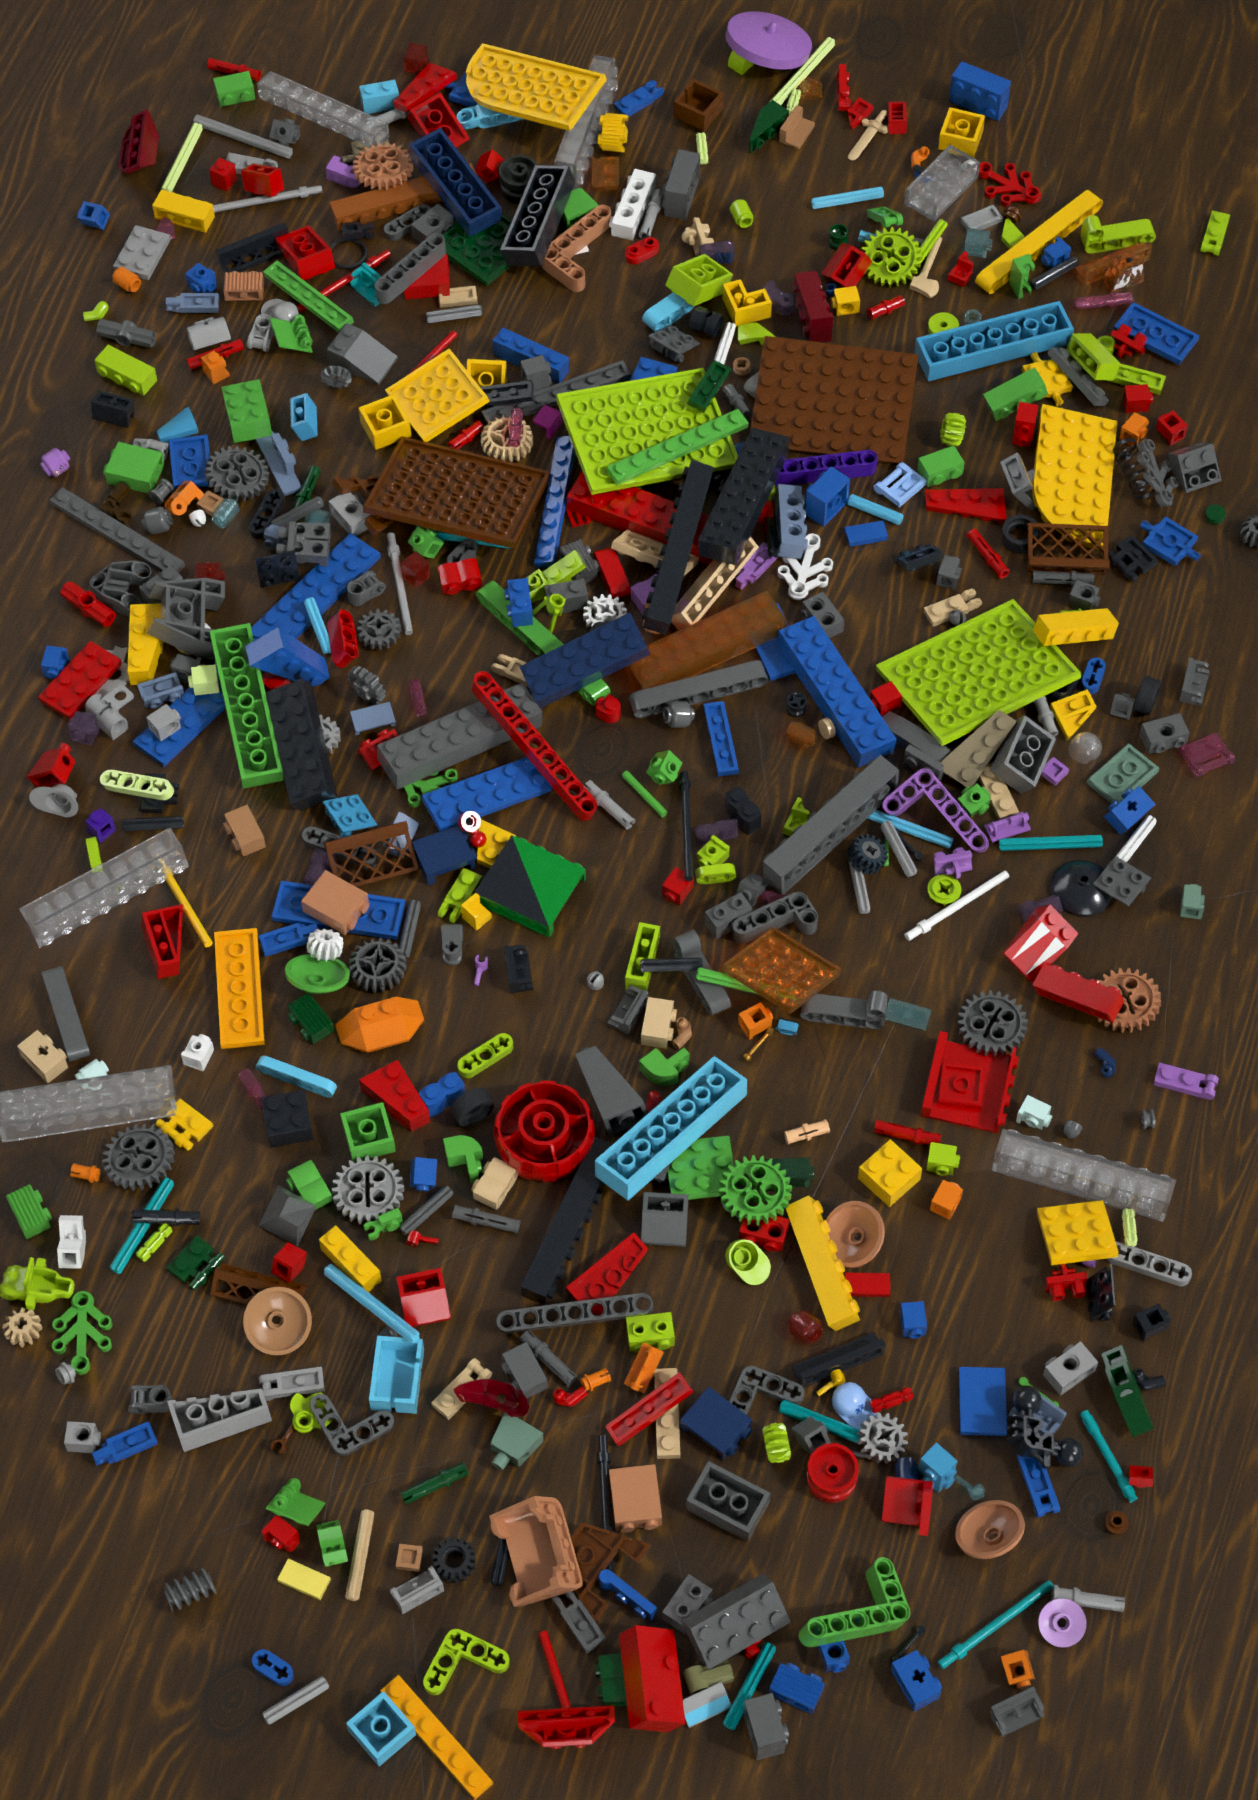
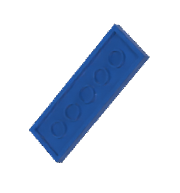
M526 757L423 794L422 801L440 832L459 825L458 819L463 812L474 811L480 817L551 792L552 786Z
M281 881L272 914V921L289 924L299 923L300 925L305 924V926L316 923L318 928L337 931L303 912L301 901L313 885ZM368 894L370 903L368 910L365 914L360 915L356 926L347 933L397 940L406 905L405 899Z

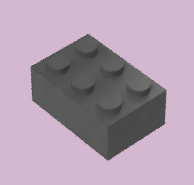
M678 149L676 157L673 156L672 170H668L667 173L668 182L663 185L662 195H665V197H663L662 208H665L664 216L686 220L700 179V153Z
M1024 715L1016 720V723L1002 742L990 772L1020 794L1031 790L1037 785L1056 738Z
M708 1461L686 1500V1510L748 1542L770 1503L771 1493Z

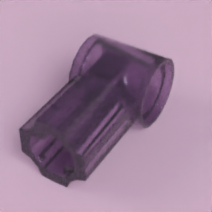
M315 848L311 857V866L303 882L307 885H314L325 870L328 872L332 871L325 850ZM334 853L332 854L334 863H336L337 854Z
M1052 895L1036 902L1033 900L1025 901L1017 907V911L1025 924L1038 907L1050 904L1059 914L1062 913L1063 908L1059 897Z

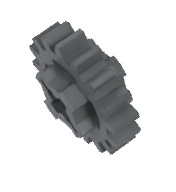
M379 609L376 610V613L370 610L369 616L363 614V621H358L359 627H357L359 640L364 641V646L371 644L372 650L375 646H378L379 650H382V646L390 648L389 643L396 644V638L400 639L401 624L399 618H395L394 613L388 615V610L386 609L383 613H380Z
M354 666L346 675L348 677L347 681L351 683L350 686L354 688L353 692L358 697L360 696L367 703L371 702L373 705H378L385 699L386 690L382 688L383 685L379 683L380 679L375 674L373 675L366 668L362 669L360 666Z

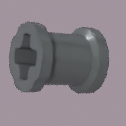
M161 479L159 484L148 492V495L152 501L161 505L164 502L163 499L168 494L174 492V487L166 479Z

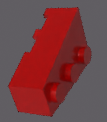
M183 904L142 913L141 928L158 979L179 975Z
M398 1060L359 1079L361 1092L371 1097L376 1104L383 1102L385 1110L410 1132L430 1123L428 1108Z

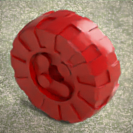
M555 1081L527 1083L518 1087L513 1094H508L503 1100L494 1122V1140L501 1160L516 1169L519 1177L529 1181L538 1180L542 1183L555 1182L557 1179L567 1178L577 1172L582 1160L588 1154L595 1137L593 1115L585 1099H581L578 1092L573 1088L557 1084Z

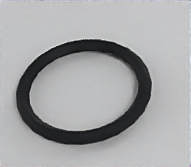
M341 238L330 245L332 250L340 242L353 241L362 247L363 256L357 263L341 265L334 261L335 266L342 269L355 268L361 265L367 257V248L358 239L344 240V238Z

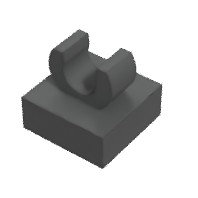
M1122 693V695L1115 694L1110 714L1130 720L1135 699L1130 698V694Z

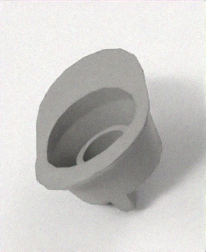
M57 784L52 788L37 787L29 795L32 805L45 812L63 817H72L78 811L77 794L71 787L64 784Z

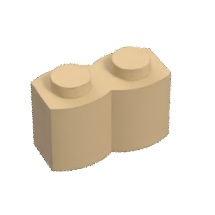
M494 1157L491 1162L488 1161L482 1171L484 1175L480 1180H475L471 1190L473 1191L474 1200L497 1210L515 1183L518 1172L506 1162Z

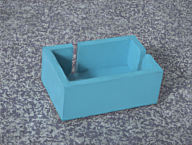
M377 1336L369 1395L371 1410L391 1412L392 1408H395L396 1412L417 1414L424 1356L423 1339L410 1343L401 1337Z

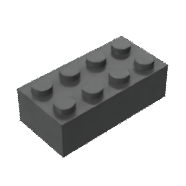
M764 1574L757 1576L681 1620L699 1661L708 1669L791 1623L773 1581Z

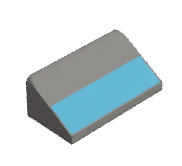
M722 1682L683 1699L685 1722L688 1728L731 1708L732 1705Z

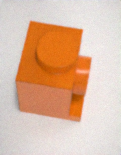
M215 351L201 357L203 372L213 385L230 376L229 372L225 369L227 365L224 358Z
M1134 412L1122 426L1119 439L1133 438L1138 444L1139 438L1142 439L1147 433L1148 419ZM1133 441L1125 442L1131 446L1135 444Z
M760 1002L739 1013L738 1024L747 1038L751 1040L756 1034L772 1027L773 1015Z
M1026 1650L1001 1656L1009 1685H1016L1017 1689L1030 1686V1680L1035 1679L1028 1651ZM1019 1666L1024 1668L1022 1675H1018L1016 1672Z

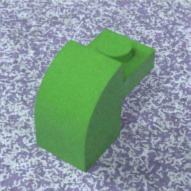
M655 1048L639 1060V1070L653 1084L670 1086L678 1082L679 1072L684 1071L688 1067L690 1053L683 1048L667 1060Z
M464 1135L444 1138L443 1142L448 1166L454 1167L466 1164L470 1183H474L476 1179H479L478 1173H482L480 1161L483 1160V1152L480 1144L475 1139Z
M335 1520L316 1525L325 1567L347 1562L348 1558L340 1521Z

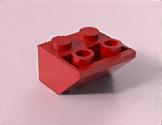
M842 243L821 275L841 288L856 286L871 265L872 260L867 254L854 246Z
M441 1268L396 1277L404 1319L410 1326L417 1327L451 1319Z

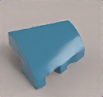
M187 407L159 428L156 433L159 441L169 443V439L197 434L198 428L189 407Z

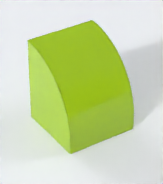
M732 50L728 60V67L743 75L753 66V63Z

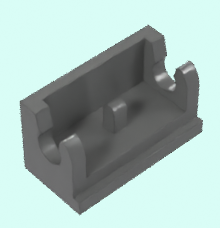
M1189 657L1179 702L1202 706L1209 670L1199 667L1208 668V663L1193 660V658Z
M629 985L625 996L613 1016L610 1017L607 1026L629 1035L647 1005L648 991Z
M1033 1686L991 1706L989 1715L1001 1737L1044 1717V1706Z

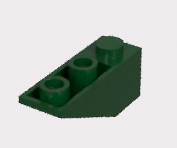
M771 100L760 109L749 139L750 154L756 149L761 148L767 140L772 139L780 131V128L789 116V111L774 100Z

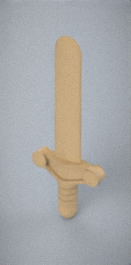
M882 110L875 120H862V126L867 127V129L848 154V159L856 160L877 131L883 134L888 132L887 126L882 124L887 116L886 110Z

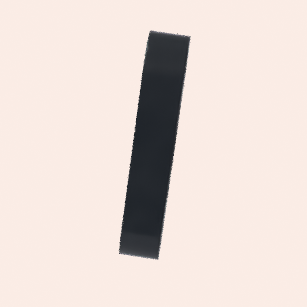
M272 489L267 492L249 524L250 534L253 538H264L263 535L266 527H269L272 524L271 521L277 518L284 505L282 491ZM265 511L272 512V515L269 517H263L262 513Z

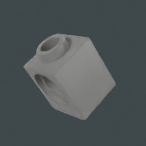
M167 704L146 717L149 729L160 741L181 729L179 713L175 709H171Z
M67 1421L64 1440L67 1451L94 1452L96 1445L99 1446L101 1441V1432L98 1431L96 1424ZM83 1434L89 1435L84 1441L78 1440Z

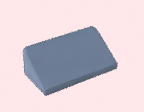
M398 812L393 824L407 821L412 841L419 823L404 813ZM405 835L396 836L392 845L403 850L407 843ZM392 838L385 839V840L390 843V841H391ZM383 843L384 852L388 847V845L385 843ZM392 847L387 852L397 857L401 854V852Z

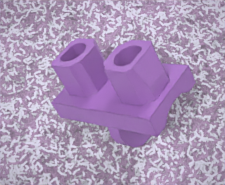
M960 847L956 848L953 854L945 855L943 852L935 853L934 875L953 874L955 879H959L961 872L972 870L971 851H965Z

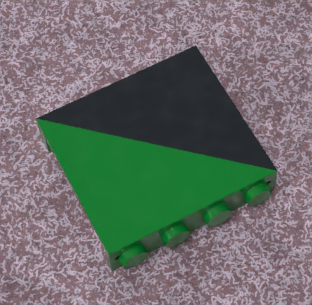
M511 835L475 893L480 896V903L485 908L550 938L554 931L553 923L578 882L580 880L585 882L586 869L579 863H572L559 854H552L546 851L542 846H535L528 843L522 837L518 838Z

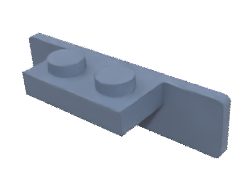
M273 431L271 436L256 439L283 495L286 496L300 491L301 484L294 471L296 460L293 453L289 454L287 441L285 439L282 440L280 434H275Z

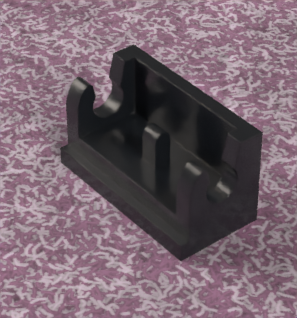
M99 390L91 401L92 419L128 428L130 426V417L134 418L135 400Z
M525 945L504 946L510 993L532 991L533 984L528 950L525 949Z

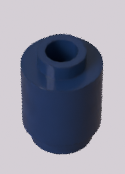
M911 1457L897 1459L895 1477L919 1480L918 1464L915 1463V1459Z

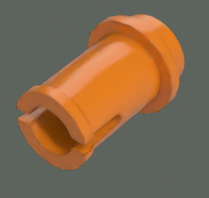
M74 1163L71 1167V1172H74L70 1173L72 1178L86 1179L90 1183L97 1182L100 1178V1169L95 1165L89 1167Z
M603 1368L593 1374L583 1375V1378L580 1379L582 1387L586 1391L589 1390L591 1392L593 1388L610 1382V1374H606L608 1370Z

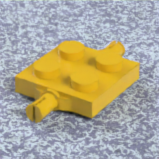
M1037 352L1032 353L1030 357L1034 363L1023 365L1022 373L1035 367L1047 388L1048 394L1044 397L1053 398L1056 406H1061L1064 401L1060 395L1071 392L1073 388L1068 376L1053 359L1042 361Z

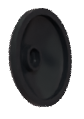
M1074 860L1063 864L1055 871L1051 879L1050 892L1054 902L1063 911L1074 916L1088 917L1099 914L1109 906L1113 898L1093 885L1105 869L1087 860Z

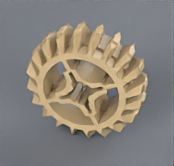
M511 415L509 418L502 416L501 419L495 417L494 422L489 421L488 426H484L481 434V446L484 453L488 454V457L513 462V460L519 462L520 457L525 458L526 453H530L533 445V433L530 426L526 425L525 420L520 421L519 417L513 419Z

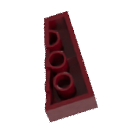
M810 271L794 274V282H791L792 293H796V308H800V322L804 323V337H807L808 341L813 342L832 341L833 314L829 312L830 305L826 302V294L822 291V283L818 272Z

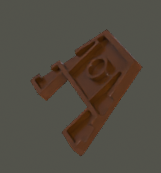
M357 476L349 477V479L334 477L332 484L341 495L358 490L367 500L380 476H368L367 479H358ZM372 516L366 518L364 524L372 535L376 536L396 520Z
M581 1522L571 1536L583 1581L581 1588L574 1591L594 1621L598 1622L610 1605L591 1591L599 1579L600 1572L608 1567L619 1550L640 1564L652 1546L646 1542Z

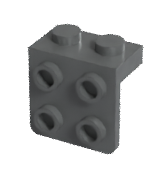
M910 744L905 749L904 764L916 771L924 768L929 769L939 781L944 777V765ZM944 745L950 750V753L954 751L953 748L949 747L948 745ZM925 774V775H924L925 777L931 779V776H930V775H928V774Z

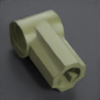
M724 1660L710 1669L706 1666L703 1667V1665H696L683 1671L690 1696L719 1682L726 1684L734 1681L733 1671L728 1660Z

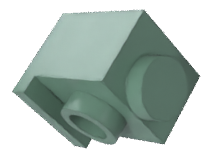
M1197 884L1184 885L1180 917L1202 918L1205 895H1201L1202 886Z

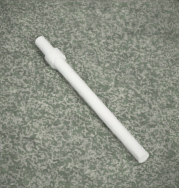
M1004 870L929 919H923L918 922L915 928L904 934L905 938L910 941L921 933H927L931 930L932 926L1009 878V874Z

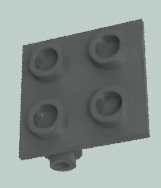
M670 325L648 336L651 339L649 342L651 348L661 354L665 353L666 357L680 363L684 359L682 355L684 352L700 344L692 336L680 332L678 328Z
M1115 856L1093 885L1129 907L1139 893H1144L1151 877Z

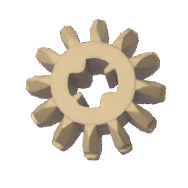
M22 1307L20 1313L12 1310L13 1316H6L5 1320L7 1323L3 1324L2 1327L5 1331V1338L10 1340L12 1345H16L19 1342L22 1348L25 1342L32 1345V1338L39 1339L40 1335L38 1332L42 1331L40 1317L35 1315L31 1309L26 1312L25 1308Z

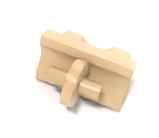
M694 217L693 225L690 228H685V232H683L681 237L683 242L693 245L696 256H700L704 250H712L714 240L713 238H706L710 233L709 225L701 224L700 219Z

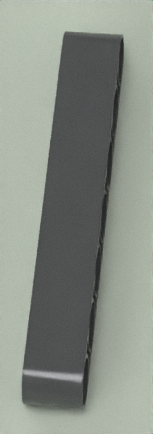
M755 660L636 691L630 694L628 700L636 718H644L663 713L664 707L669 702L686 701L689 705L761 687L768 682V677L762 662Z
M637 1293L506 1310L498 1315L496 1322L502 1332L511 1334L528 1330L534 1331L649 1315L653 1311L654 1304L649 1295ZM641 1299L649 1301V1306L645 1310L637 1308V1303ZM618 1302L626 1304V1310L622 1313H617L614 1310ZM596 1305L604 1307V1311L600 1316L592 1314V1309ZM573 1308L581 1309V1315L577 1319H572L569 1316ZM550 1311H557L559 1314L558 1319L554 1322L547 1320V1315ZM528 1314L536 1315V1321L531 1325H527L524 1322ZM505 1317H512L514 1320L509 1328L502 1326V1321Z

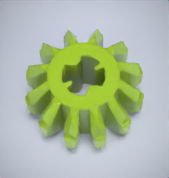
M948 413L945 415L940 431V439L943 444L948 446H958L961 444L966 428L964 415L959 413Z
M772 1423L764 1426L762 1431L768 1460L771 1463H781L790 1460L791 1451L785 1425L783 1423Z

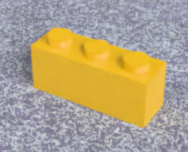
M162 189L152 205L156 219L205 233L215 217L213 204Z
M334 1226L319 1239L321 1251L344 1274L367 1292H370L382 1282L380 1270L337 1226Z

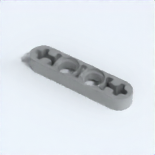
M1116 1242L1119 1250L1118 1257L1107 1258L1114 1265L1176 1286H1186L1192 1277L1191 1268L1184 1263L1136 1247H1128L1121 1242ZM1128 1252V1253H1130V1254H1129L1128 1259H1127V1261H1126V1260H1124V1259H1125L1126 1253ZM1140 1256L1143 1258L1144 1263L1136 1265L1132 1262V1257ZM1155 1263H1162L1166 1270L1164 1272H1157L1153 1265ZM1170 1267L1173 1268L1171 1276L1168 1275ZM1180 1271L1184 1272L1182 1279L1178 1278Z

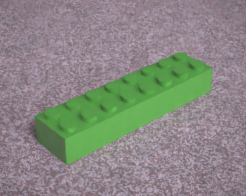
M250 623L211 630V644L242 787L244 789L284 781L261 671L250 666L245 647L254 641Z

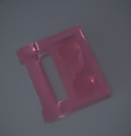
M1217 732L1180 748V753L1197 778L1203 776L1205 772L1222 765L1235 763L1233 753L1227 749ZM1218 755L1222 756L1203 765L1199 764Z

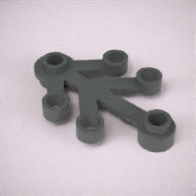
M1144 439L1137 444L1140 452L1137 455V460L1146 469L1143 472V477L1157 492L1155 494L1157 503L1161 507H1169L1173 503L1171 492L1174 488L1178 487V481L1175 477L1171 476L1166 480V486H1164L1163 480L1166 473L1173 469L1172 464L1166 459L1160 463V469H1158L1153 455L1155 444L1151 439Z

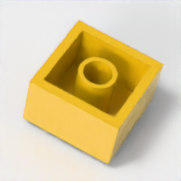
M949 107L940 132L938 149L974 157L983 133L985 115Z
M395 394L359 407L360 423L375 450L400 441L402 436L411 437L410 421Z
M890 1139L859 1167L858 1179L888 1207H891L921 1179L922 1168Z

